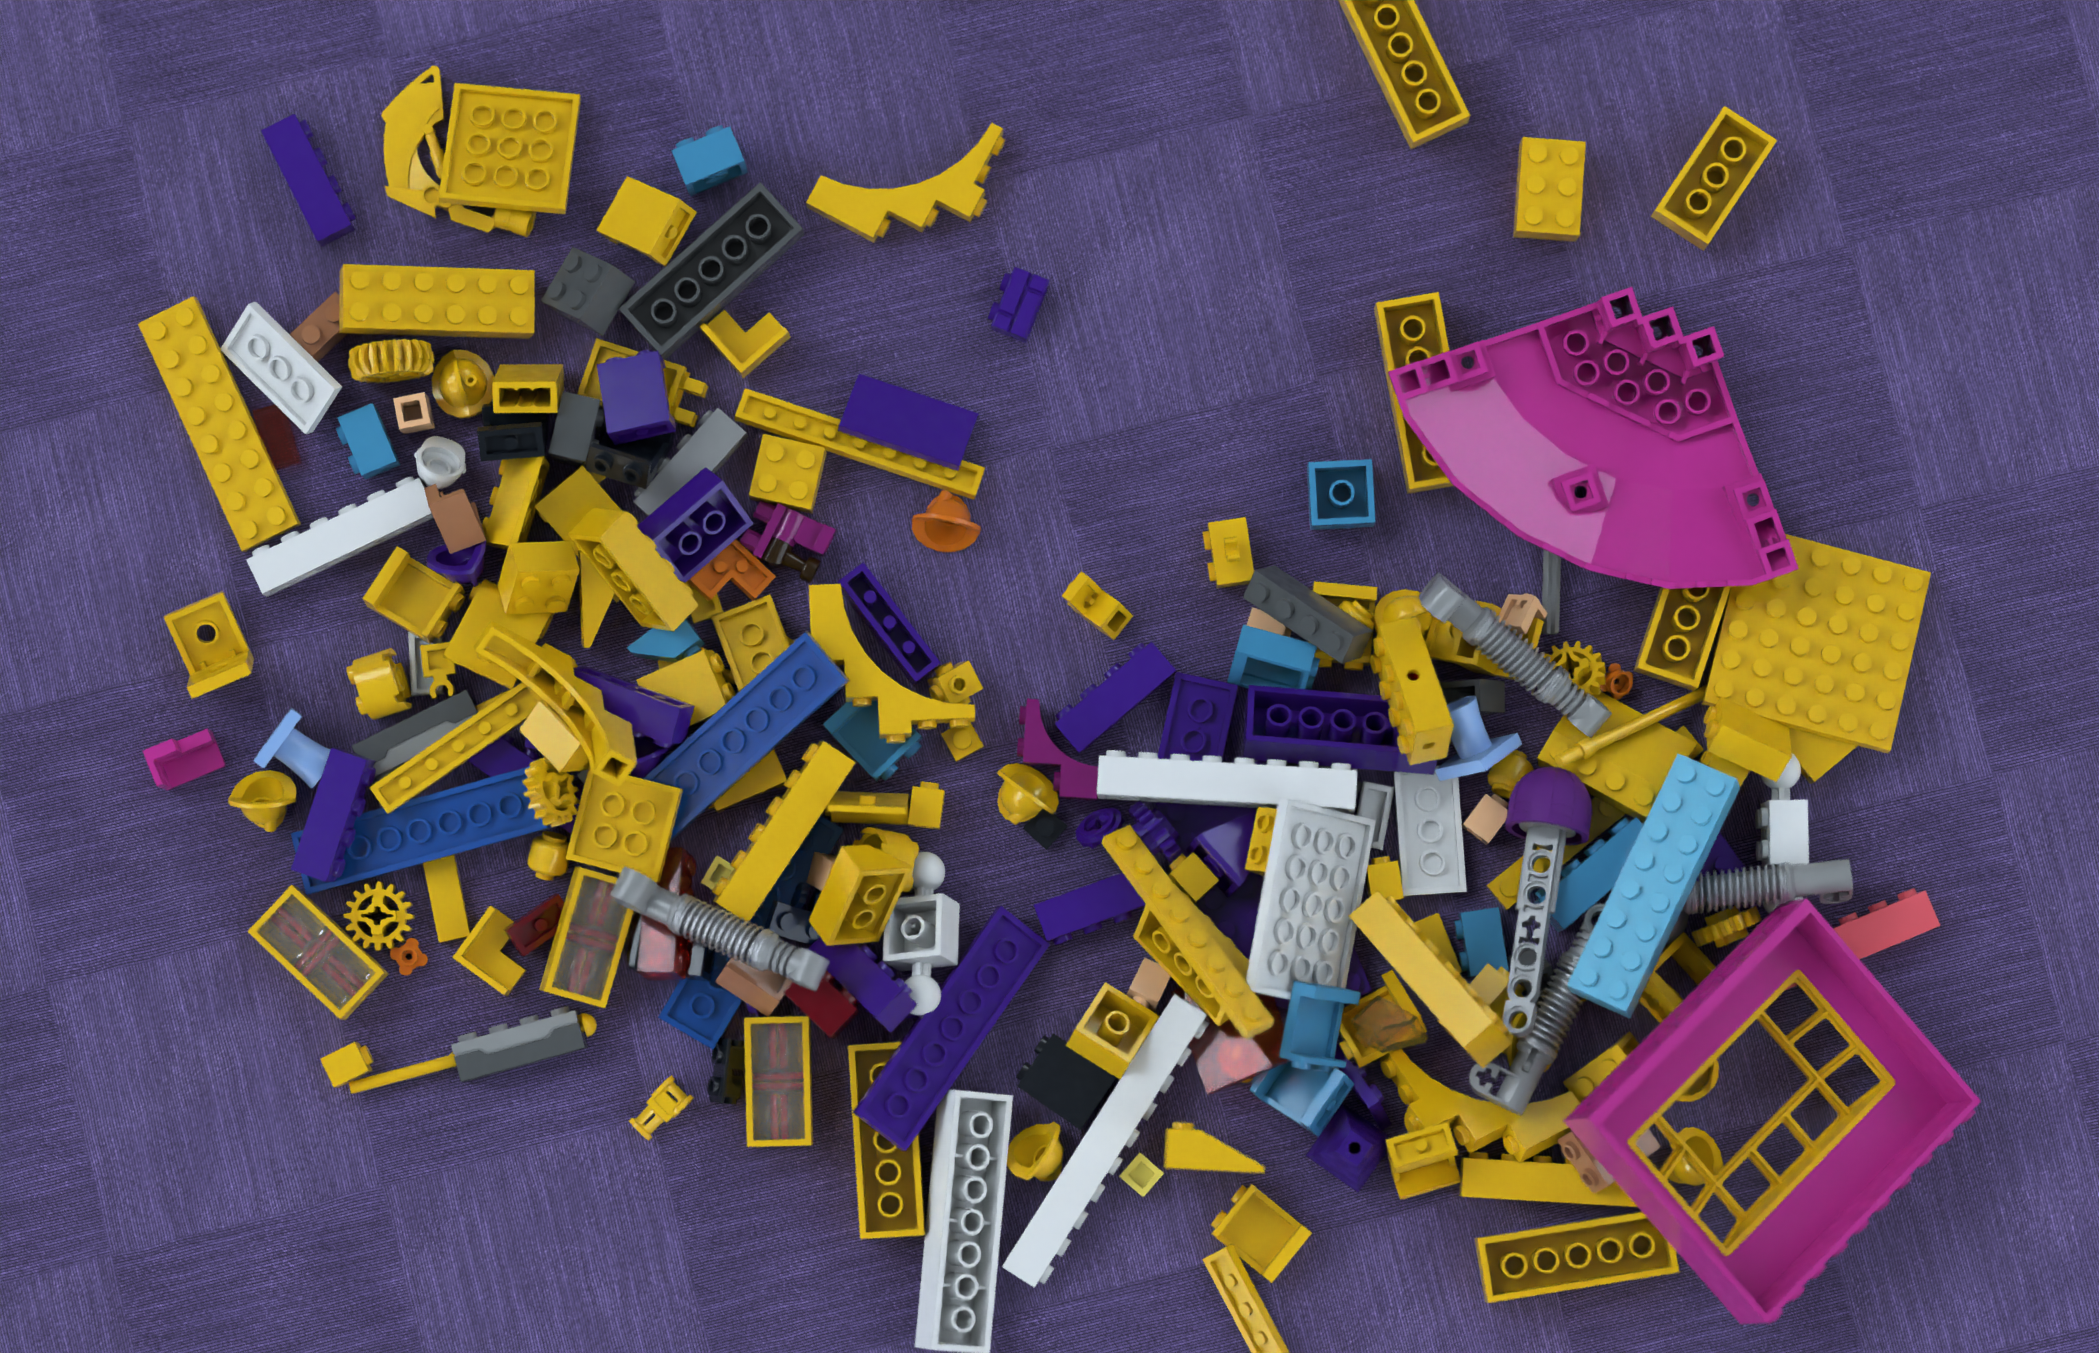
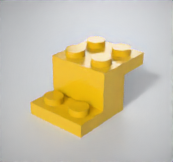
M1475 601L1482 608L1488 607L1493 612H1496V616L1499 615L1502 609L1492 603ZM1433 615L1425 643L1431 659L1456 663L1474 673L1515 680V677H1509V672L1504 673L1503 668H1498V663L1493 664L1492 659H1487V654L1482 655L1481 650H1476V645L1471 646L1469 642H1466L1463 638V633L1454 627L1449 621L1443 623ZM1533 618L1527 633L1522 634L1521 640L1528 638L1527 644L1533 643V649L1538 646L1544 623L1539 618Z

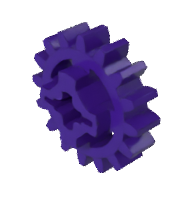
M1140 800L1127 810L1136 823L1132 828L1154 856L1160 852L1169 863H1172L1183 854L1174 840L1179 834L1160 810L1154 808L1150 811Z

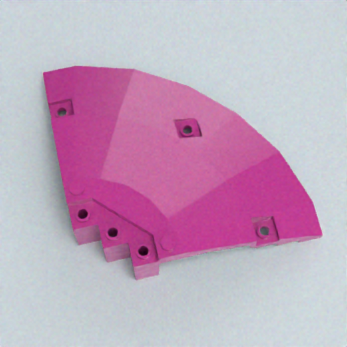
M1632 287L1603 296L1595 303L1388 371L1404 419L1452 485L1517 537L1583 569L1666 589L1755 585L1799 569L1789 539H1786L1777 510L1774 509L1765 480L1757 470L1718 363V360L1724 357V353L1715 328L1713 326L1683 337L1673 306L1642 317ZM1612 307L1620 309L1621 316L1618 319L1615 318ZM1652 327L1660 328L1661 336L1659 338L1654 337V329ZM1694 346L1701 348L1702 354L1700 357H1697ZM1464 357L1472 358L1473 366L1466 369L1462 366L1461 361ZM1582 486L1586 489V496L1584 498L1575 496L1574 491L1576 487ZM1755 494L1758 497L1756 506H1750L1747 503L1748 495Z

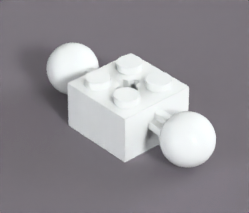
M1792 754L1777 782L1760 775L1763 782L1771 788V800L1760 804L1761 808L1756 810L1755 813L1756 829H1761V841L1756 842V859L1761 861L1762 868H1764L1765 864L1768 868H1771L1772 863L1775 864L1776 868L1778 862L1780 864L1781 862H1788L1791 865L1809 864L1808 800H1790V788L1797 783L1801 774L1800 763L1794 754ZM1803 896L1796 897L1793 901L1803 899ZM1771 900L1768 905H1765L1764 901H1762L1765 910L1769 914L1780 904L1779 900L1776 901L1775 905L1772 904Z
M931 852L918 853L912 873V888L915 890V896L898 899L884 929L883 962L900 972L912 970V977L908 978L904 983L913 990L909 996L918 1005L910 1013L917 1016L932 1012L941 1000V990L938 983L931 978V968L958 965L960 904L943 893L934 894V890L944 881L945 866L942 860Z

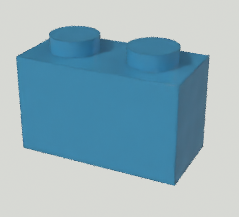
M373 403L337 417L341 426L337 427L336 431L343 445L348 444L353 455L349 456L348 460L355 474L360 473L366 480L400 465L378 409Z
M1499 907L1459 913V920L1454 921V928L1457 940L1462 939L1464 952H1459L1461 970L1467 971L1468 977L1477 976L1486 964L1489 963L1496 970L1503 967L1509 971Z

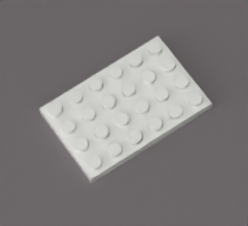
M1279 798L1246 982L1250 986L1251 991L1290 999L1294 981L1346 988L1357 925L1349 915L1361 905L1376 820Z

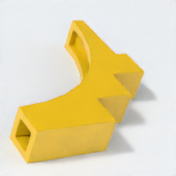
M991 123L978 144L959 162L941 174L918 184L893 189H867L842 184L820 175L806 201L807 208L873 243L878 236L883 238L891 223L887 219L888 216L923 233L926 226L932 227L939 214V210L935 209L936 206L971 223L974 215L980 217L987 204V200L984 199L985 189L977 186V183H984L991 169L987 165L992 155L998 156L1005 144L1006 139L1002 138L1003 128Z
M841 584L809 585L811 636L837 666L844 665L845 676L850 680L845 684L846 702H852L853 707H868L872 705V701H878L879 739H886V743L889 744L904 743L905 738L912 736L911 725H918V729L927 730L937 728V724L950 723V728L969 727V722H975V705L946 703L924 697L901 686L881 671L865 653L852 631L844 609Z
M491 621L474 644L475 652L498 664L537 693L555 710L579 740L589 760L592 773L620 787L637 764L631 723L604 710L602 690L574 676L571 656L546 643L541 647Z
M1400 1047L1383 1055L1380 1059V1066L1384 1075L1393 1080L1403 1103L1409 1104L1404 1115V1124L1409 1133L1448 1121L1450 1129L1453 1128L1456 1140L1459 1144L1465 1145L1469 1153L1502 1137L1507 1152L1514 1155L1517 1161L1521 1163L1557 1144L1559 1138L1572 1131L1563 1121L1580 1104L1572 1091L1549 1100L1528 1103L1523 1114L1517 1115L1492 1102L1475 1099L1444 1086L1414 1064Z

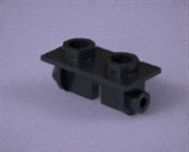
M721 1038L714 1050H712V1062L715 1064L713 1076L710 1077L708 1082V1094L711 1095L710 1102L737 1105V1098L741 1099L743 1076L732 1075V1069L744 1070V1041H731V1039Z

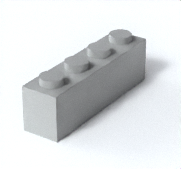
M717 408L714 412L711 410L707 411L698 422L700 428L693 436L687 434L676 447L679 451L671 460L668 457L664 459L657 471L658 475L650 482L647 489L639 487L634 495L637 498L633 501L634 504L649 516L705 467L715 474L748 438L747 432L721 409Z

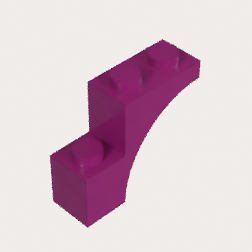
M1027 698L1026 706H1020L1019 725H1025L1024 738L1018 737L1017 757H1023V764L1061 767V772H1054L1053 791H1059V798L1097 801L1098 767L1075 761L1056 747L1043 726L1039 699Z

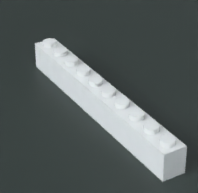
M1177 994L1173 995L1002 1266L1004 1269L1034 1288L1038 1281L1045 1284L1054 1270L1049 1265L1056 1254L1062 1257L1071 1243V1240L1066 1238L1073 1227L1079 1230L1088 1216V1213L1084 1211L1088 1202L1092 1200L1096 1203L1106 1186L1101 1184L1105 1175L1107 1172L1114 1175L1123 1160L1118 1155L1124 1145L1131 1148L1140 1134L1135 1129L1142 1118L1148 1121L1157 1107V1104L1152 1102L1159 1091L1165 1094L1174 1080V1077L1170 1075L1174 1066L1178 1064L1182 1067L1192 1050L1187 1048L1193 1036L1200 1039L1209 1025L1204 1020L1207 1016L1205 1012Z

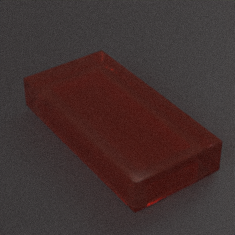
M275 404L252 411L259 435L275 470L279 471L301 464V457L289 418Z

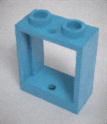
M1243 625L1227 683L1248 688L1249 685L1311 690L1320 661L1319 658L1314 657L1317 647L1312 643Z

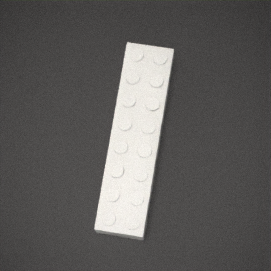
M1107 750L1106 756L1099 755L1097 796L1099 799L1140 800L1144 802L1248 808H1278L1279 798L1354 814L1357 770H1351V764L1332 763L1331 769L1318 768V762L1300 761L1299 767L1286 766L1285 760L1269 759L1267 760V765L1254 764V759L1235 758V763L1222 762V757L1203 756V761H1190V755L1171 754L1170 759H1158V753L1138 752L1137 758L1126 757L1125 751Z
M948 1090L937 1106L915 1347L939 1351L990 1353L1013 1095Z

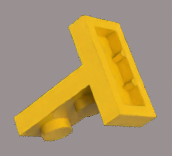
M1629 1031L1615 1044L1565 1079L1563 1084L1569 1092H1573L1579 1103H1581L1639 1045V1042Z

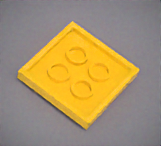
M589 765L565 859L621 873L623 867H627L649 877L654 882L660 883L683 789L630 775L618 787L593 774Z

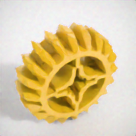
M393 339L363 343L349 351V371H351L352 379L367 383H389L419 379L433 372L434 352L430 343L416 339Z

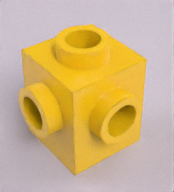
M969 660L958 662L955 665H952L951 662L945 663L934 670L935 676L927 680L930 685L929 693L931 698L946 703L968 704L971 702L969 696L984 689Z

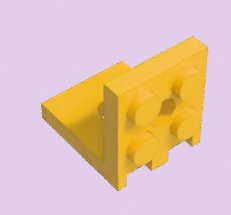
M223 591L164 615L163 618L190 674L186 688L192 699L252 673L254 657ZM202 625H210L215 629L216 635L212 640L204 641L197 634L198 628Z

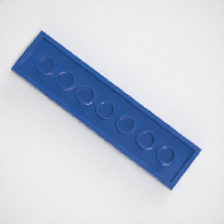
M809 632L801 635L643 778L683 789L670 842L850 681Z
M530 766L411 799L389 815L384 808L362 813L360 817H356L353 829L356 831L353 843L350 847H346L343 856L345 867L342 875L339 878L336 877L335 882H325L301 873L306 895L549 829L550 825L544 826L542 818H535V810L528 808V804L531 801L528 797L524 796V792L528 791L527 787L523 784V780L528 779L524 771L530 768ZM304 830L291 833L295 853Z
M820 815L751 918V924L754 923L758 927H765L773 900L786 904L791 903L798 883L808 884L807 879L814 852L830 854L843 833V828ZM721 951L715 953L711 982L681 978L658 1018L712 1050L718 1044L743 1000L715 982L730 959L728 954L722 955Z

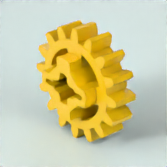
M1564 641L1562 649H1558L1553 645L1551 647L1552 655L1545 653L1544 658L1550 656V663L1556 661L1554 668L1561 665L1568 673L1569 669L1572 670L1574 676L1571 679L1572 684L1576 683L1578 689L1582 688L1585 691L1584 694L1594 693L1600 695V685L1606 684L1605 662H1602L1599 652L1593 654L1591 645L1582 649L1580 641H1577L1574 647H1569L1568 642Z
M546 758L529 763L530 768L524 771L528 779L523 780V784L528 789V791L524 792V796L530 799L531 802L528 804V808L535 810V818H542L543 825L550 824L551 827L571 822L573 820L572 816L577 814V809L574 805L580 802L574 794L579 791L578 787L572 785L574 776L569 775L567 772L560 773Z
M377 881L376 889H372L369 884H364L365 893L363 894L355 890L353 894L357 900L355 902H346V905L352 908V911L343 916L352 922L345 927L346 931H356L352 940L358 942L364 939L363 948L368 949L374 943L376 951H381L384 943L389 949L394 948L393 940L395 939L404 942L405 939L401 934L403 930L412 931V928L406 925L407 920L415 919V915L407 913V909L413 906L412 902L403 903L402 901L406 893L400 891L394 894L395 885L390 884L384 890L383 882ZM386 896L390 897L397 904L399 911L392 910L387 905ZM372 897V903L365 910H360L362 904ZM378 908H380L381 912L393 917L382 919L380 925H378L376 920L365 916L378 913ZM359 922L369 925L372 937L362 930ZM393 923H398L397 928L385 937L387 929Z
M1733 906L1731 910L1727 908L1724 911L1722 910L1706 917L1705 921L1708 926L1692 932L1697 947L1714 941L1716 947L1719 948L1748 936L1746 927L1762 921L1756 906L1741 912Z

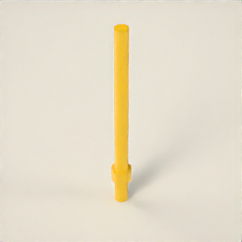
M1707 685L1592 739L1584 738L1574 743L1573 748L1555 756L1556 764L1559 767H1563L1578 759L1585 760L1594 756L1597 750L1703 701Z

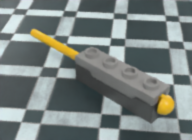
M572 659L573 668L578 667L575 659ZM512 689L476 705L471 693L468 690H464L352 745L355 754L375 760L373 768L376 769V774L373 782L376 780L378 782Z
M569 1006L550 1011L552 1017L539 1020L538 1015H533L520 1019V1026L508 1029V1025L505 1023L488 1028L490 1034L477 1037L476 1032L458 1036L459 1042L451 1044L453 1052L447 1056L349 1082V1088L351 1093L354 1094L456 1066L460 1081L467 1082L586 1049L588 1046L584 1032L587 1038L592 1036L596 1031L597 1023L595 1018L588 1013H581L579 1015L576 1010L570 1011Z

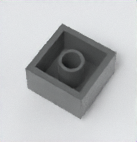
M572 247L541 302L562 317L603 336L635 281L612 264Z
M563 391L548 452L554 461L578 467L583 465L587 468L589 447L592 443L599 444L600 431L606 432L607 429L602 401Z

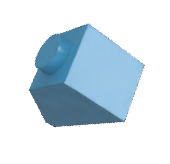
M685 619L675 631L650 629L629 645L627 649L636 658L677 662L700 652V648L705 643L689 621Z

